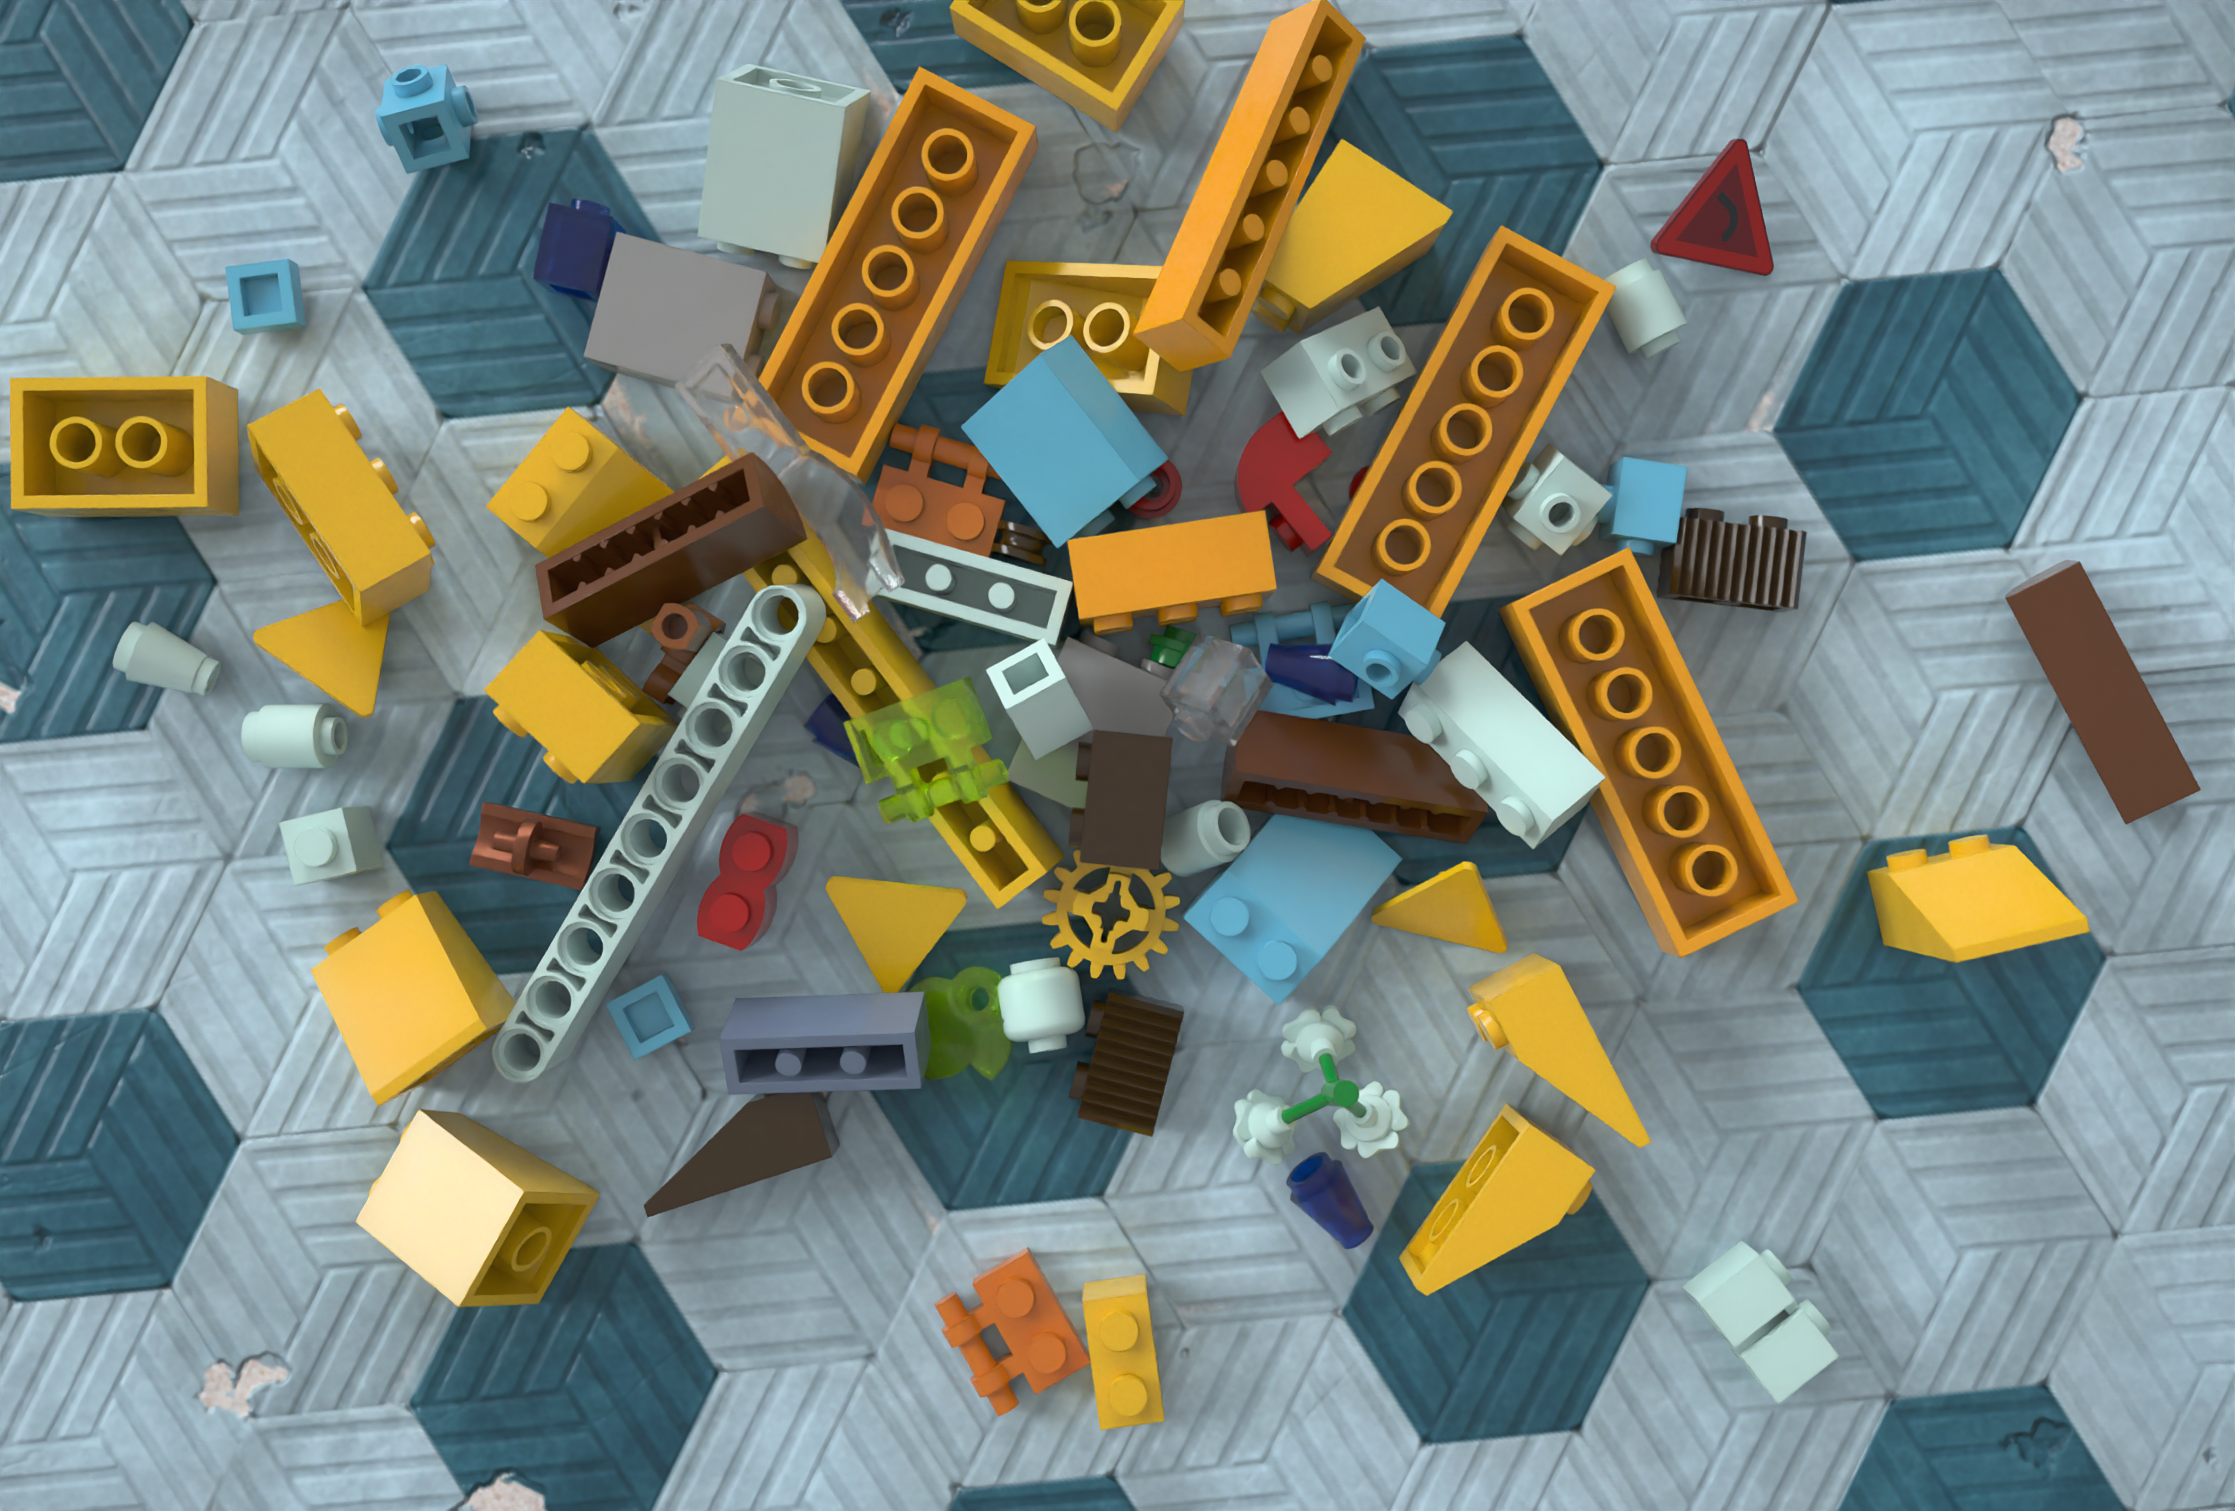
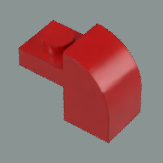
M1283 410L1256 431L1245 446L1235 473V497L1241 514L1268 509L1275 517L1268 522V525L1281 544L1291 553L1299 547L1304 555L1308 557L1333 535L1294 487L1327 462L1333 452L1316 431L1299 439Z

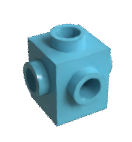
M447 64L429 69L423 65H413L399 70L390 79L385 80L382 105L376 108V119L380 132L387 145L394 146L407 174L469 158L471 125L478 124L477 111L468 88L465 85L456 86Z

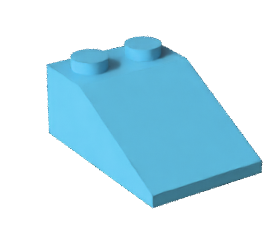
M1272 813L1250 836L1247 847L1241 851L1239 856L1235 860L1226 863L1182 910L1181 914L1216 949L1277 1005H1280L1323 959L1401 862L1402 858L1371 829Z

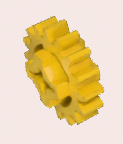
M1079 848L1073 851V856L1077 867L1073 871L1060 865L1054 870L1057 878L1063 882L1062 888H1047L1044 890L1043 897L1050 902L1057 903V909L1044 914L1042 922L1046 925H1058L1060 932L1050 941V945L1055 949L1068 944L1073 949L1067 965L1071 968L1078 965L1083 958L1091 961L1090 972L1092 978L1097 979L1104 965H1113L1117 979H1124L1126 972L1125 963L1134 961L1137 967L1145 972L1149 969L1148 959L1145 954L1148 950L1153 949L1164 955L1169 950L1164 940L1159 937L1162 930L1178 931L1179 923L1165 915L1166 909L1180 904V898L1178 895L1173 894L1163 895L1161 889L1172 879L1169 871L1153 875L1149 871L1150 869L1080 862L1081 850ZM1110 867L1106 882L1090 891L1074 888L1079 880L1088 873L1099 868ZM1132 873L1141 878L1149 888L1153 897L1154 908L1136 901L1129 889ZM1119 880L1121 881L1119 887L1121 906L1130 910L1127 918L1117 917L1113 926L1109 927L1107 937L1103 938L1104 924H1102V913L1094 910L1093 904L1095 901L1106 902L1109 893H1113L1115 882ZM1068 912L1083 916L1093 931L1090 946L1083 942L1073 930ZM1132 929L1142 932L1147 931L1146 935L1132 947L1112 952L1115 940Z

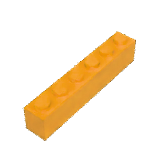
M1313 0L1271 21L1133 333L1136 338L1180 373L1231 358L1366 40V37L1327 0Z

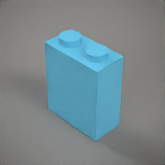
M1072 335L1039 354L961 426L1057 549L1077 533L1081 538L1091 537L1115 520V517L1108 508L1119 500L1127 510L1157 486L1149 475L1169 459Z

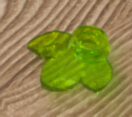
M970 967L958 973L953 980L927 977L908 991L925 992L931 1039V1050L924 1076L925 1079L938 1080L953 1077L972 1064L982 1076L993 1080L1006 1066L1011 1056L1012 1040L1006 1037L1003 1029L998 997V984L1003 978L996 971L986 967ZM983 987L988 992L989 1001L984 1009L977 1011L972 1006L971 996L977 988Z

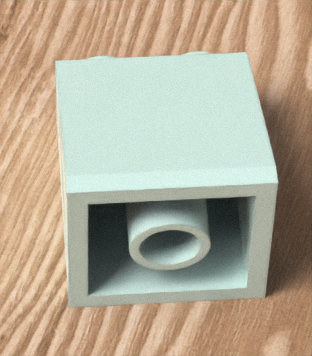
M746 64L717 78L697 237L717 241L716 248L726 253L753 255L755 249L779 254L778 261L786 266L800 269L816 268L847 207L871 90L752 64Z

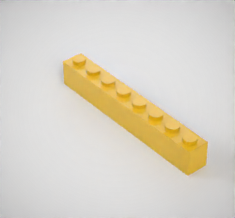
M752 451L765 462L758 451ZM750 452L728 453L700 478ZM789 493L800 515L808 540L746 570L742 574L757 594L760 590L772 585L804 584L812 587L822 597L826 606V620L806 658L991 902L999 909L1047 873L1065 855L1009 781L1005 779L1000 769ZM788 597L783 598L777 609L778 620L786 630L791 632L797 626L799 620V610L796 604Z

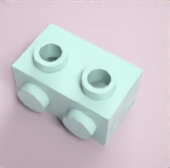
M1376 307L1299 341L1260 371L1299 439L1322 428L1331 437L1363 417L1360 412L1361 409L1364 410L1368 418L1376 415L1400 400L1402 397L1396 388L1418 373L1406 354L1402 341L1395 335L1380 307Z

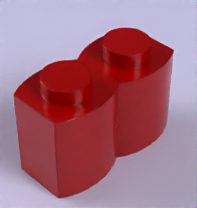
M756 811L742 813L731 824L720 848L719 869L721 875L707 888L699 906L697 915L698 936L743 951L756 944L765 935L776 912V885L787 875L797 854L799 837L797 826Z

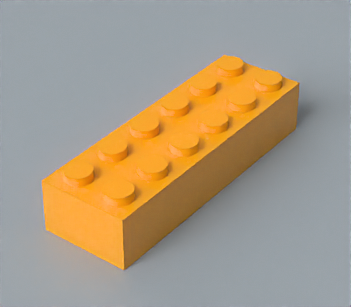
M919 66L740 417L754 429L866 485L892 434L895 424L898 423L1039 149L1036 126Z
M1501 225L1481 255L1310 579L1355 603H1358L1383 579L1440 619L1611 299L1616 286Z
M1630 547L1611 554L1498 608L1553 726L1605 776V779L1589 801L1661 951L1682 958L1799 902Z

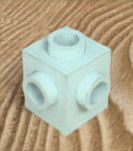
M1548 443L1532 464L1526 462L1521 465L1501 505L1513 518L1507 528L1515 536L1535 551L1545 543L1562 556L1570 545L1576 546L1589 536L1598 520L1596 514L1612 497V494L1592 476Z

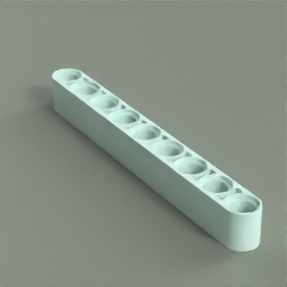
M804 584L772 585L760 590L752 599L498 1033L492 1048L493 1061L497 1070L505 1078L514 1082L531 1081L563 1063L571 1054L820 634L826 620V606L822 597L812 587ZM784 597L790 598L799 610L797 626L791 632L780 624L777 617L779 603ZM751 653L757 655L765 666V678L759 687L753 685L745 674V663ZM718 709L724 711L732 723V734L727 742L721 740L713 729V717ZM685 765L690 766L699 778V790L696 796L689 794L681 783V772ZM652 820L659 822L667 834V844L664 850L658 848L650 838L649 827ZM620 874L626 876L633 884L635 889L633 903L627 901L618 889ZM588 929L594 930L600 936L603 942L602 955L595 953L590 948L587 941ZM557 982L563 984L569 990L572 1002L571 1007L565 1005L559 999L556 989ZM527 1035L537 1042L540 1048V1058L535 1057L529 1051L526 1045Z

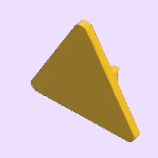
M342 599L267 625L254 632L253 639L258 647L361 718H369L374 714L391 612L361 627Z
M1462 862L1447 871H1440L1439 875L1372 910L1371 921L1377 925L1495 953H1502L1507 950L1508 940L1478 868L1472 862Z
M832 876L828 879L825 887L883 993H898L967 902V894L962 889Z

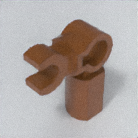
M692 602L686 606L677 603L664 604L650 629L654 638L662 645L660 650L666 654L648 677L642 692L662 704L668 703L673 705L676 700L669 696L668 693L713 632L724 634L726 623Z

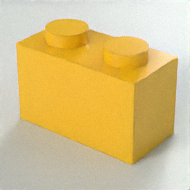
M1146 1274L1083 1282L1082 1303L1100 1430L1164 1422L1163 1395Z

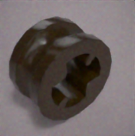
M1000 520L998 529L1002 532V539L998 543H993L991 552L1021 563L1045 568L1047 559L1043 557L1042 552L1045 546L1052 545V541L1045 532L1014 522Z

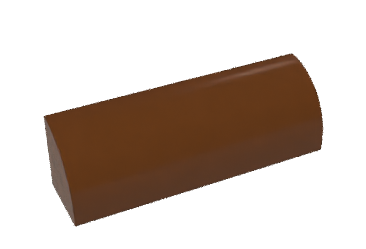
M750 452L536 564L535 569L543 618L593 649L656 617L664 604H681L808 540L802 520L789 493L776 474L761 458Z
M2064 560L2009 591L2005 595V599L2123 822L2129 824L2200 791L2201 789L2080 561Z
M1239 706L1237 708L1225 753L1221 783V803L1229 801L1242 809L1461 844L1469 842L1488 813V803L1474 789H1469L1462 785L1454 776L1450 765L1428 743L1419 741L1413 735Z

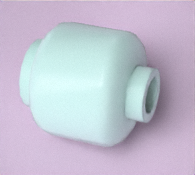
M1059 957L1010 965L1011 975L1003 978L998 984V997L1006 1037L1015 1042L1028 1041L1030 1054L1068 1048L1066 1035L1078 1032L1085 1025V1013L1077 972L1069 967H1061Z

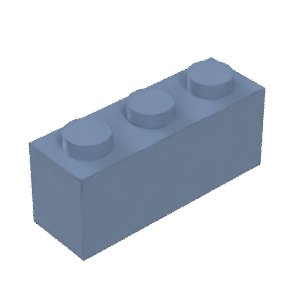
M925 992L735 998L719 1038L728 1095L922 1089L931 1050Z

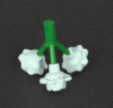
M1334 1005L1326 1006L1323 1009L1307 1006L1296 1020L1285 1024L1282 1028L1283 1036L1287 1039L1281 1046L1282 1055L1295 1060L1300 1070L1304 1073L1311 1072L1316 1068L1322 1070L1326 1083L1322 1086L1320 1094L1293 1107L1285 1105L1281 1097H1269L1259 1089L1250 1091L1247 1099L1244 1098L1236 1101L1234 1107L1237 1119L1233 1128V1135L1241 1148L1244 1149L1248 1158L1263 1159L1271 1166L1279 1165L1283 1161V1156H1290L1295 1152L1293 1132L1296 1128L1297 1120L1328 1105L1344 1107L1337 1110L1333 1117V1120L1340 1128L1341 1145L1344 1149L1353 1151L1358 1148L1359 1154L1364 1159H1372L1380 1151L1395 1150L1399 1147L1401 1142L1400 1136L1397 1133L1407 1130L1410 1125L1409 1119L1401 1109V1094L1392 1089L1385 1092L1382 1084L1376 1081L1369 1083L1363 1090H1358V1087L1352 1081L1339 1079L1336 1065L1339 1060L1353 1054L1355 1051V1043L1351 1038L1355 1035L1357 1028L1354 1022L1342 1018L1338 1008Z

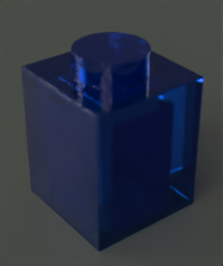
M578 198L572 199L571 207L549 202L532 278L549 292L598 303L616 233L626 234L627 232L612 216H609L610 209L602 204Z

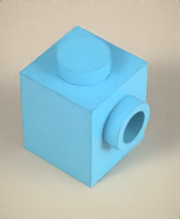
M1623 457L1609 465L1607 483L1602 486L1612 494V497L1596 514L1598 517L1597 523H1600L1598 540L1616 543L1615 552L1630 547L1634 557L1643 558L1654 557L1655 549H1663L1676 544L1688 467Z
M1381 579L1347 613L1328 656L1392 700L1409 683L1413 681L1417 685H1421L1434 671L1441 658V652L1435 648L1446 623Z

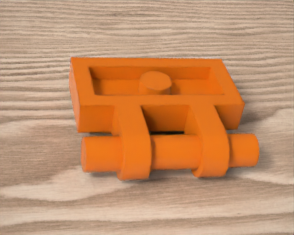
M896 423L889 446L911 453L910 467L907 472L883 465L866 526L883 532L884 528L991 558V548L993 543L996 542L999 532L998 524L1003 518L1007 503L1005 500L985 495L984 490L988 477L1002 480V478L975 445L941 436V429L922 424L920 429ZM934 460L967 470L963 488L929 478Z
M1029 1247L974 1278L972 1285L982 1301L981 1304L967 1311L957 1293L952 1292L941 1298L934 1305L945 1323L941 1331L951 1348L959 1347L974 1374L970 1381L980 1398L987 1396L998 1416L1008 1413L1019 1404L1008 1382L1021 1373L1025 1375L1036 1395L1091 1363L1090 1354ZM994 1323L1011 1351L997 1360L994 1359L980 1335L983 1329Z

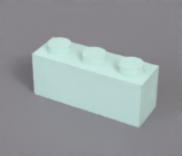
M886 528L883 531L867 587V592L878 598L1035 643L1045 638L1049 647L1056 649L1059 646L1075 590L1074 583L1068 580Z
M1468 641L1442 659L1421 685L1413 682L1398 711V714L1405 720L1410 732L1419 741L1428 743L1450 765L1456 779L1465 787L1474 789L1495 810L1501 824L1512 834L1520 836L1532 849L1536 848L1585 807L1605 779V776Z

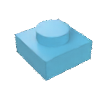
M290 259L225 267L234 331L242 335L306 327L297 263Z
M668 972L605 1004L634 1061L696 1029Z

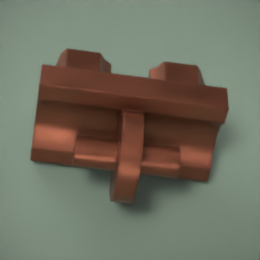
M483 802L479 834L469 865L583 890L590 878L601 827L497 803Z

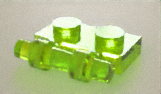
M970 676L843 722L866 784L891 777L897 794L881 799L878 804L881 817L886 824H892L906 818L911 822H917L932 817L935 808L960 799L965 804L987 797L989 789L1009 782L1007 768L1000 758L979 765L971 753L970 748L986 743L993 739ZM944 758L950 775L925 783L920 778L917 767Z

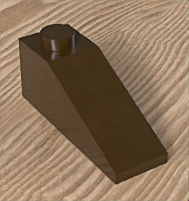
M823 1092L756 1094L644 1204L647 1218L832 1158L840 1147V1143Z

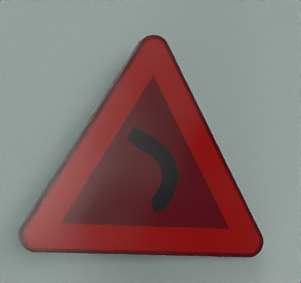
M1744 139L1730 140L1651 240L1650 247L1654 254L1760 276H1768L1772 273L1774 269L1773 258L1748 144Z

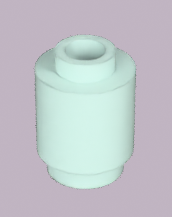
M1648 258L1632 263L1604 279L1616 286L1606 306V310L1628 354L1642 350L1647 360L1681 342L1677 330L1688 323L1661 269L1653 270Z
M329 704L265 705L260 711H252L247 714L242 725L241 740L243 751L248 760L260 762L266 768H329L335 764L338 756L345 752L348 743V730L344 719L338 717L335 709Z
M1209 800L1165 817L1160 860L1171 873L1179 877H1189L1235 860L1250 841V825L1245 813L1238 805L1226 801L1221 803L1220 800Z

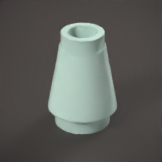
M138 622L131 623L121 637L113 659V667L125 672L128 681L188 693H197L204 697L208 696L215 686L222 666L220 661L210 658L206 653L155 622H151L147 626Z

